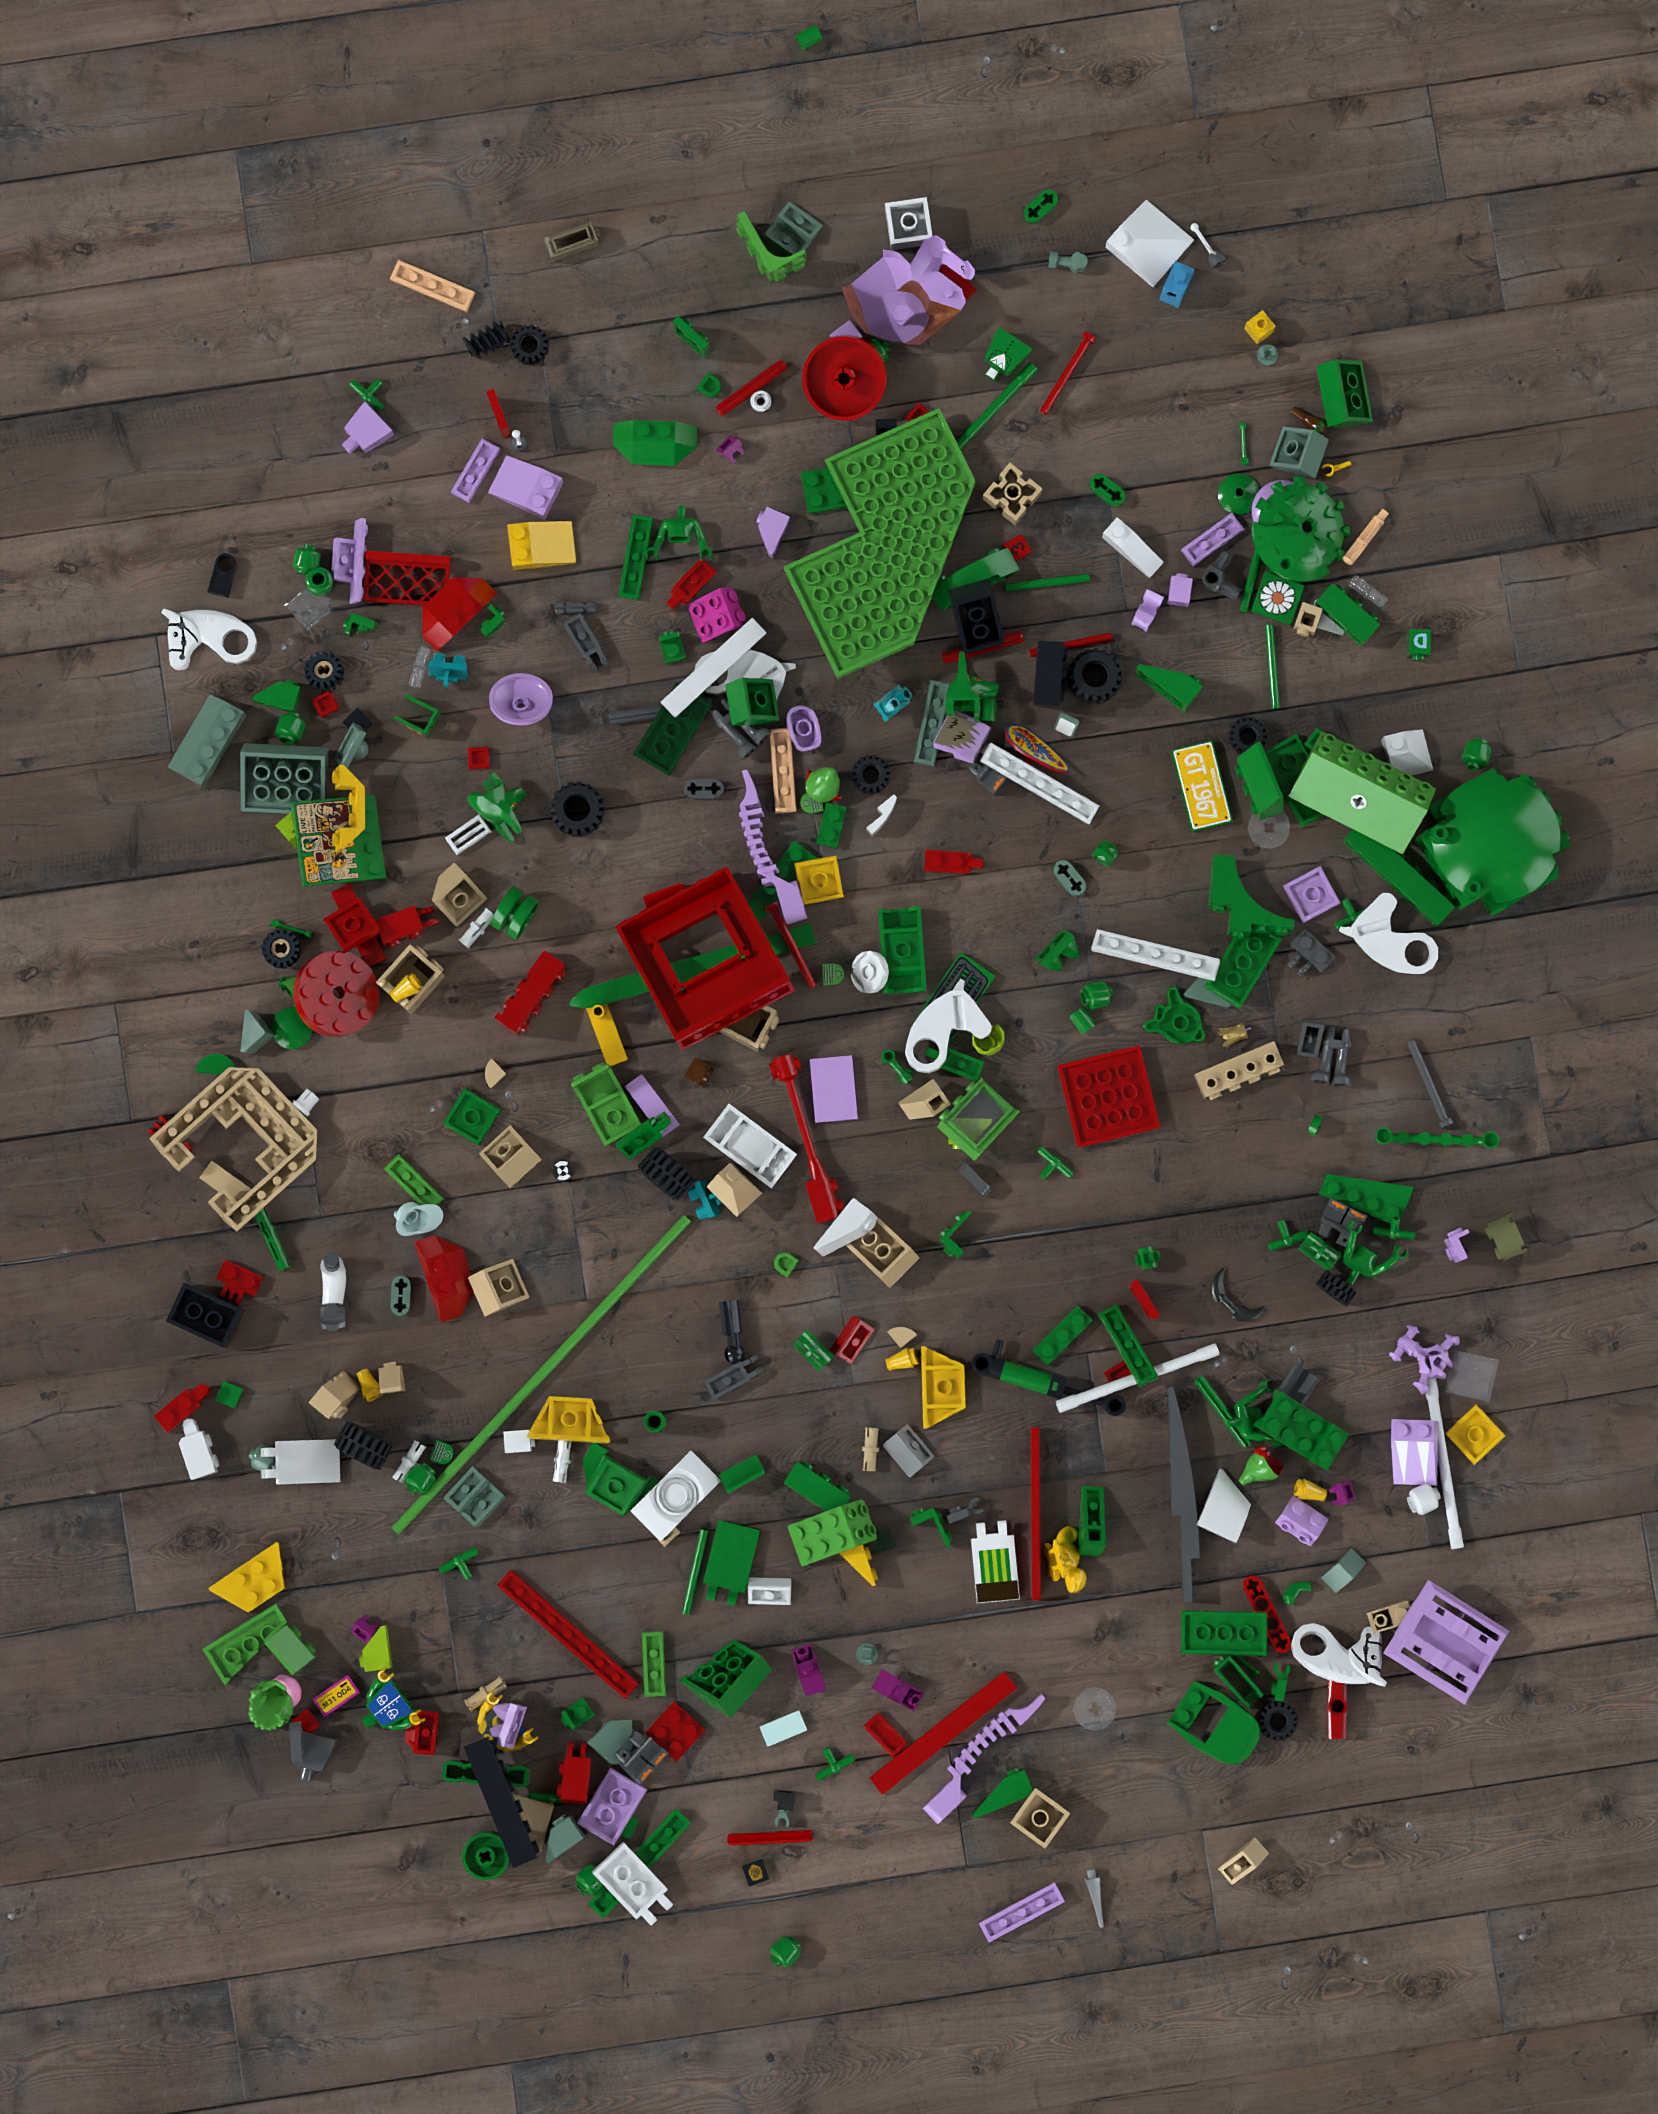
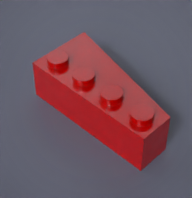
M544 950L528 971L527 975L529 976L527 979L524 978L515 990L516 995H512L505 1002L504 1012L502 1014L498 1012L494 1019L517 1036L520 1033L524 1034L530 1026L528 1021L532 1015L536 1017L543 1006L540 1004L543 999H548L555 990L553 988L557 980L560 982L567 972L564 970L566 965Z

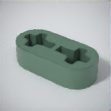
M1061 860L1057 862L1053 872L1058 881L1071 896L1077 897L1082 895L1086 889L1084 879L1068 861ZM1058 866H1067V873L1070 877L1067 878L1063 873L1059 875ZM1073 879L1076 884L1080 882L1082 884L1080 886L1081 891H1072L1073 885L1069 880Z
M402 1275L395 1277L391 1285L390 1307L391 1311L397 1316H405L411 1307V1281ZM400 1279H404V1283H407V1287L403 1288V1295H400V1289L396 1287V1283H400ZM399 1297H403L402 1303L406 1305V1309H402L401 1313L395 1308V1304H399Z

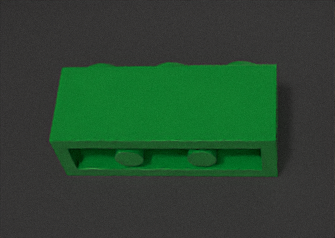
M1332 583L1315 602L1314 606L1322 608V613L1362 647L1379 628V619L1373 613L1365 612L1362 609L1363 605L1355 598L1350 599L1346 595L1347 591L1338 584L1335 586Z
M804 1460L801 1464L799 1462L795 1464L784 1481L785 1485L825 1511L845 1505L851 1498L848 1495L850 1492L848 1489L840 1484L835 1487L830 1483L832 1480L830 1477L822 1472L820 1475H817L812 1471L814 1467Z

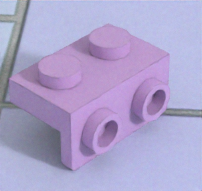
M1458 1228L1447 1234L1449 1238L1444 1240L1447 1246L1445 1252L1450 1261L1454 1260L1457 1263L1468 1258L1459 1240L1460 1237L1470 1233L1468 1229L1463 1231L1462 1228Z
M1293 1495L1275 1523L1282 1530L1297 1537L1300 1542L1311 1546L1317 1540L1329 1519Z

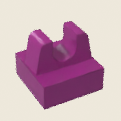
M731 435L716 449L722 457L732 463L736 462V459L733 457L736 451L741 455L744 454L743 444Z
M1350 1480L1333 1485L1328 1490V1493L1335 1492L1337 1495V1499L1332 1501L1333 1505L1342 1506L1356 1500Z
M368 1615L359 1618L350 1632L366 1644L374 1636L378 1627L377 1621L373 1625L366 1623Z

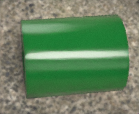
M815 24L795 35L803 51L823 40Z
M993 698L980 700L979 721L995 723L997 700Z
M1084 1006L1069 1017L1082 1035L1097 1025Z

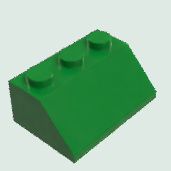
M1335 359L1318 365V380L1327 427L1344 428L1372 423L1373 419L1362 361Z
M1257 742L1237 757V766H1234L1237 777H1242L1244 784L1242 788L1245 796H1250L1252 801L1250 808L1253 815L1257 814L1261 821L1283 813L1284 808L1282 792L1262 744Z

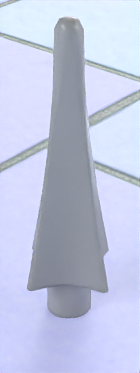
M1095 1868L1087 1869L1088 1878L1084 1879L1094 1904L1099 1927L1103 1928L1099 1875L1096 1876Z

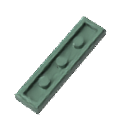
M930 681L914 763L935 766L938 749L934 748L933 742L944 723L946 713L945 698L950 686L948 683Z

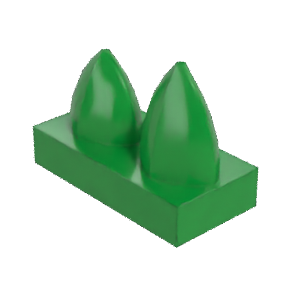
M1063 929L1034 958L1035 961L1048 970L1062 971L1060 954L1069 958L1079 959V949L1074 941L1075 937L1069 931Z

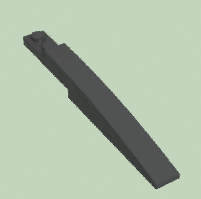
M1167 1387L1171 1516H1180L1182 1602H1192V1597H1196V1584H1192V1576H1195L1196 1570L1195 1563H1191V1559L1200 1558L1198 1526L1196 1525L1198 1522L1189 1453L1173 1387Z

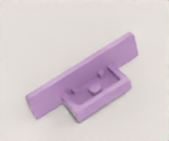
M360 518L355 521L354 540L336 537L333 541L331 575L333 581L351 583L350 604L360 602L364 594L362 578L365 575L363 558L367 551L366 545H364L365 537L368 533L366 518Z

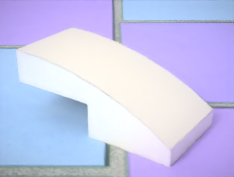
M892 795L878 807L881 816L867 827V831L871 836L876 834L890 817L897 801L895 795Z

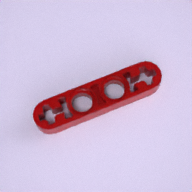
M1247 1576L1243 1581L1242 1587L1254 1612H1268V1619L1275 1618L1278 1625L1276 1629H1267V1638L1272 1648L1278 1653L1287 1652L1291 1647V1640L1262 1581L1256 1576ZM1250 1579L1253 1582H1258V1585L1255 1586L1257 1592L1259 1593L1262 1590L1264 1593L1263 1595L1256 1596L1253 1600L1251 1598V1595H1255L1253 1590L1246 1587L1249 1585L1248 1581ZM1260 1598H1264L1268 1602V1607L1264 1611L1256 1608V1602ZM1282 1629L1283 1633H1280L1279 1636L1282 1640H1287V1643L1284 1644L1285 1648L1276 1647L1275 1644L1278 1643L1276 1636L1271 1638L1270 1634L1277 1633Z

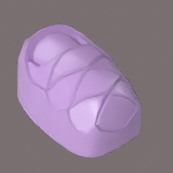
M806 706L791 708L787 713L786 722L795 747L799 751L817 748L821 743V732L815 712Z

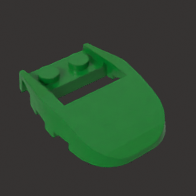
M1197 1681L1192 1682L1185 1696L1167 1721V1724L1196 1748L1197 1751L1226 1765H1238L1247 1760L1261 1736L1259 1722L1238 1701ZM1212 1696L1229 1708L1207 1742L1203 1743L1188 1733V1731Z

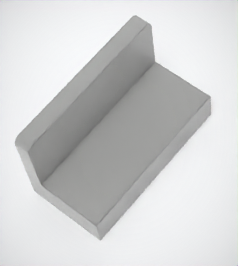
M908 1424L883 1444L886 1451L908 1477L913 1476L935 1457Z

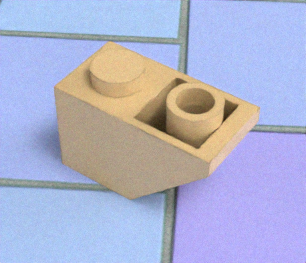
M934 1079L898 1102L909 1120L933 1117L951 1105Z
M1408 1600L1368 1612L1367 1617L1373 1634L1399 1626L1410 1608Z

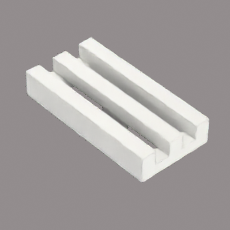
M478 814L445 837V839L458 856L492 831ZM480 821V825L469 831L467 834L459 838L454 843L452 842L453 838L458 836L460 833L468 829L476 822ZM482 828H485V831H483L482 833L474 837L472 840H470L469 842L461 846L459 849H457L456 846L464 842L466 839L477 833Z

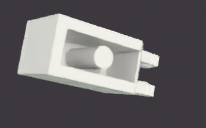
M186 1418L182 1426L184 1427L183 1430L186 1437L181 1438L179 1446L190 1479L196 1480L218 1472L217 1467L220 1465L216 1454L212 1455L210 1447L213 1446L210 1435H206L205 1431L200 1432L196 1420Z

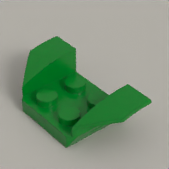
M592 1443L583 1458L587 1481L586 1494L624 1516L630 1513L660 1481L651 1475L646 1480L608 1457L609 1450L597 1443Z

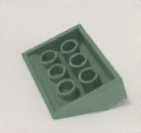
M244 743L240 752L242 812L289 814L292 812V802L327 798L328 748Z

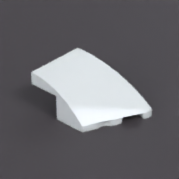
M1219 1469L1196 1525L1237 1543L1251 1504L1224 1470Z

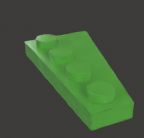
M277 1603L202 1648L224 1685L265 1645L264 1642L287 1623V1619Z

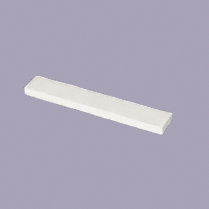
M751 618L661 701V704L676 718L764 637L766 632Z
M993 743L989 744L980 760L983 764L1086 824H1090L1099 808V805Z
M1099 929L1096 931L1091 948L1094 952L1213 981L1216 979L1220 965V959Z

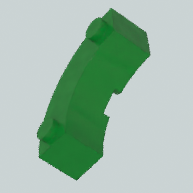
M996 548L990 551L988 556L962 568L949 577H946V575L940 577L933 598L940 611L951 608L948 594L949 589L984 579H989L992 586L1008 579L1020 569L1008 548L1003 550Z

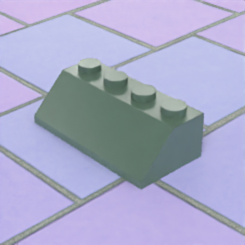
M209 695L168 768L205 788L247 715L233 705Z

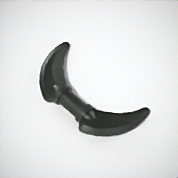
M1223 1267L1219 1270L1213 1279L1211 1287L1214 1302L1222 1303L1232 1314L1231 1318L1240 1322L1254 1320L1266 1310L1265 1306L1252 1310L1236 1306L1228 1298L1224 1290L1223 1280L1226 1268Z

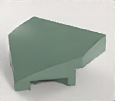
M609 1720L607 1723L604 1722L599 1731L587 1741V1744L604 1761L610 1764H620L621 1762L615 1756L617 1750L622 1746L630 1752L633 1750V1744L628 1740L632 1735V1720Z

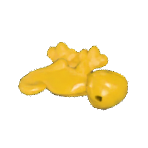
M1066 1526L1059 1531L1056 1539L1053 1540V1546L1049 1543L1043 1545V1554L1049 1563L1048 1574L1052 1577V1580L1058 1581L1061 1574V1577L1065 1578L1067 1590L1070 1593H1076L1084 1588L1087 1578L1084 1570L1077 1568L1080 1555L1077 1547L1072 1544L1077 1540L1078 1531L1072 1526Z

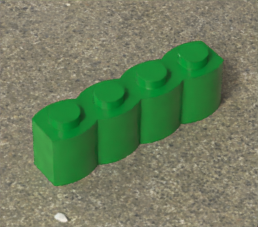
M449 1760L443 1763V1780L451 1783L465 1781L469 1784H478L470 1763L466 1764L460 1760ZM505 1765L507 1771L504 1772L506 1779H511L515 1788H522L530 1784L531 1769L524 1765L508 1767Z

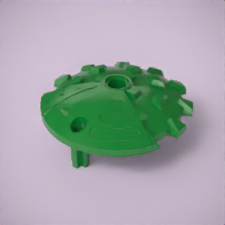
M1298 476L1293 477L1294 484L1283 487L1282 482L1279 481L1270 486L1273 493L1267 500L1260 497L1255 507L1261 510L1258 522H1252L1251 530L1257 553L1270 569L1269 573H1276L1291 581L1308 582L1329 574L1330 570L1327 566L1334 559L1338 561L1343 559L1346 551L1341 549L1343 537H1349L1350 526L1343 524L1340 512L1345 507L1342 501L1337 499L1334 502L1326 493L1329 488L1326 484L1318 482L1316 486L1305 483V477ZM1302 524L1306 526V532L1303 531Z

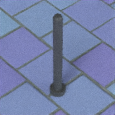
M1414 1039L1408 1040L1409 1049L1441 1120V1123H1439L1440 1129L1453 1124L1454 1121L1452 1118L1449 1119L1416 1041Z

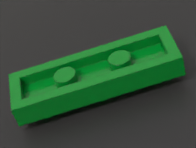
M1077 1305L1032 1351L1048 1366L1089 1325L1092 1319Z

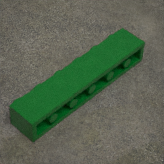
M1354 829L1342 841L1435 928L1455 908L1453 905L1454 901L1447 894L1444 893L1442 895L1437 890L1438 886L1432 880H1426L1421 876L1422 871L1417 866L1409 865L1405 861L1407 858L1404 854L1395 852L1393 849Z

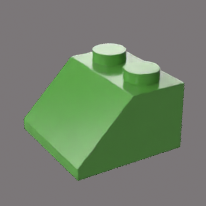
M288 1624L264 1643L291 1675H295L317 1656L314 1654L316 1652L315 1648L308 1641L305 1643L300 1638L302 1633L295 1625L291 1627Z

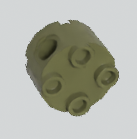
M1511 1213L1496 1221L1487 1222L1488 1227L1485 1228L1489 1240H1495L1497 1246L1493 1249L1498 1260L1503 1258L1504 1262L1513 1256L1528 1252L1526 1246L1521 1247L1524 1245V1241L1515 1221L1510 1222L1509 1220L1513 1218Z

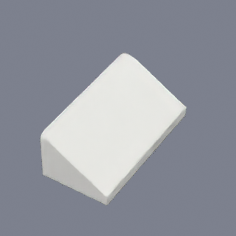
M749 1578L748 1604L791 1605V1579Z

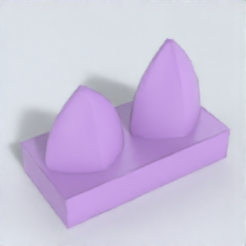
M513 1703L498 1704L493 1709L504 1723L490 1728V1732L497 1741V1745L513 1749L527 1707Z

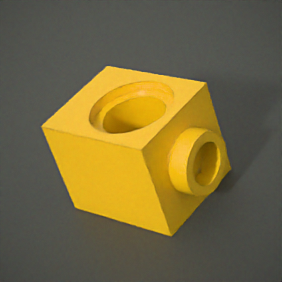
M1262 310L1246 322L1244 329L1258 345L1274 332L1276 326Z

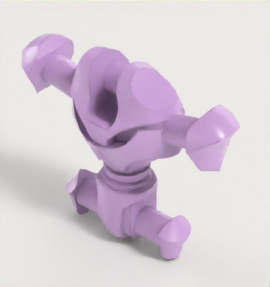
M1407 1325L1406 1327L1409 1330L1398 1339L1396 1350L1394 1353L1390 1352L1389 1356L1392 1357L1394 1362L1401 1361L1400 1358L1404 1352L1408 1353L1410 1357L1418 1358L1421 1377L1419 1382H1414L1412 1385L1417 1387L1421 1394H1426L1429 1391L1427 1387L1429 1378L1445 1379L1446 1374L1443 1370L1446 1366L1449 1368L1453 1367L1447 1350L1452 1345L1458 1346L1460 1339L1459 1336H1451L1445 1333L1447 1339L1441 1345L1437 1343L1435 1346L1422 1348L1419 1342L1412 1340L1416 1334L1420 1333L1417 1326Z

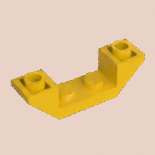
M339 765L333 771L332 782L335 783V790H352L349 793V805H352V813L349 814V826H352V828H339L333 833L332 845L335 846V852H341L365 829V786L345 765Z

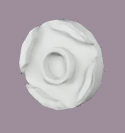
M865 951L856 956L852 963L853 974H851L854 986L864 993L880 991L886 984L889 974L885 958L875 951Z

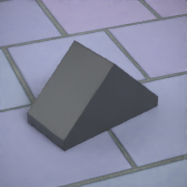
M1309 1020L1301 1022L1296 1055L1318 1058L1325 1023Z

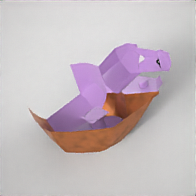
M935 235L924 240L911 264L901 254L883 249V257L853 283L841 287L853 318L866 334L886 341L907 345H921L960 313L966 303L962 289L939 272L940 265L945 264L965 279L970 280L975 274V269L968 260L963 261L952 253L946 246V241Z

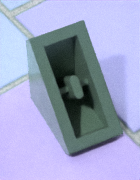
M245 1010L240 1052L254 1055L275 1035L259 1013Z
M1350 1548L1321 1579L1337 1593L1354 1579L1366 1562Z

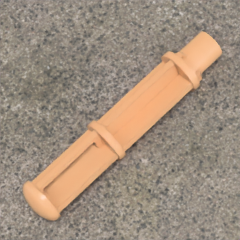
M1382 509L1378 515L1372 518L1343 556L1346 564H1354L1384 524V520L1389 514L1387 511Z

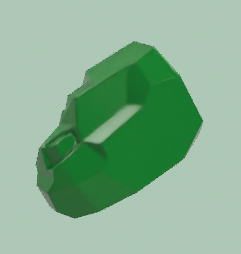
M1101 841L1091 856L1100 864L1109 868L1118 856V850L1116 845L1108 841Z

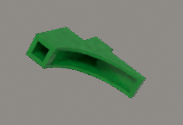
M1214 854L1211 860L1208 909H1213L1217 913L1229 911L1227 935L1232 936L1234 939H1245V937H1249L1251 930H1254L1256 933L1275 932L1276 935L1280 936L1288 935V933L1291 934L1294 929L1293 919H1287L1270 913L1258 905L1246 892L1238 877L1235 856Z

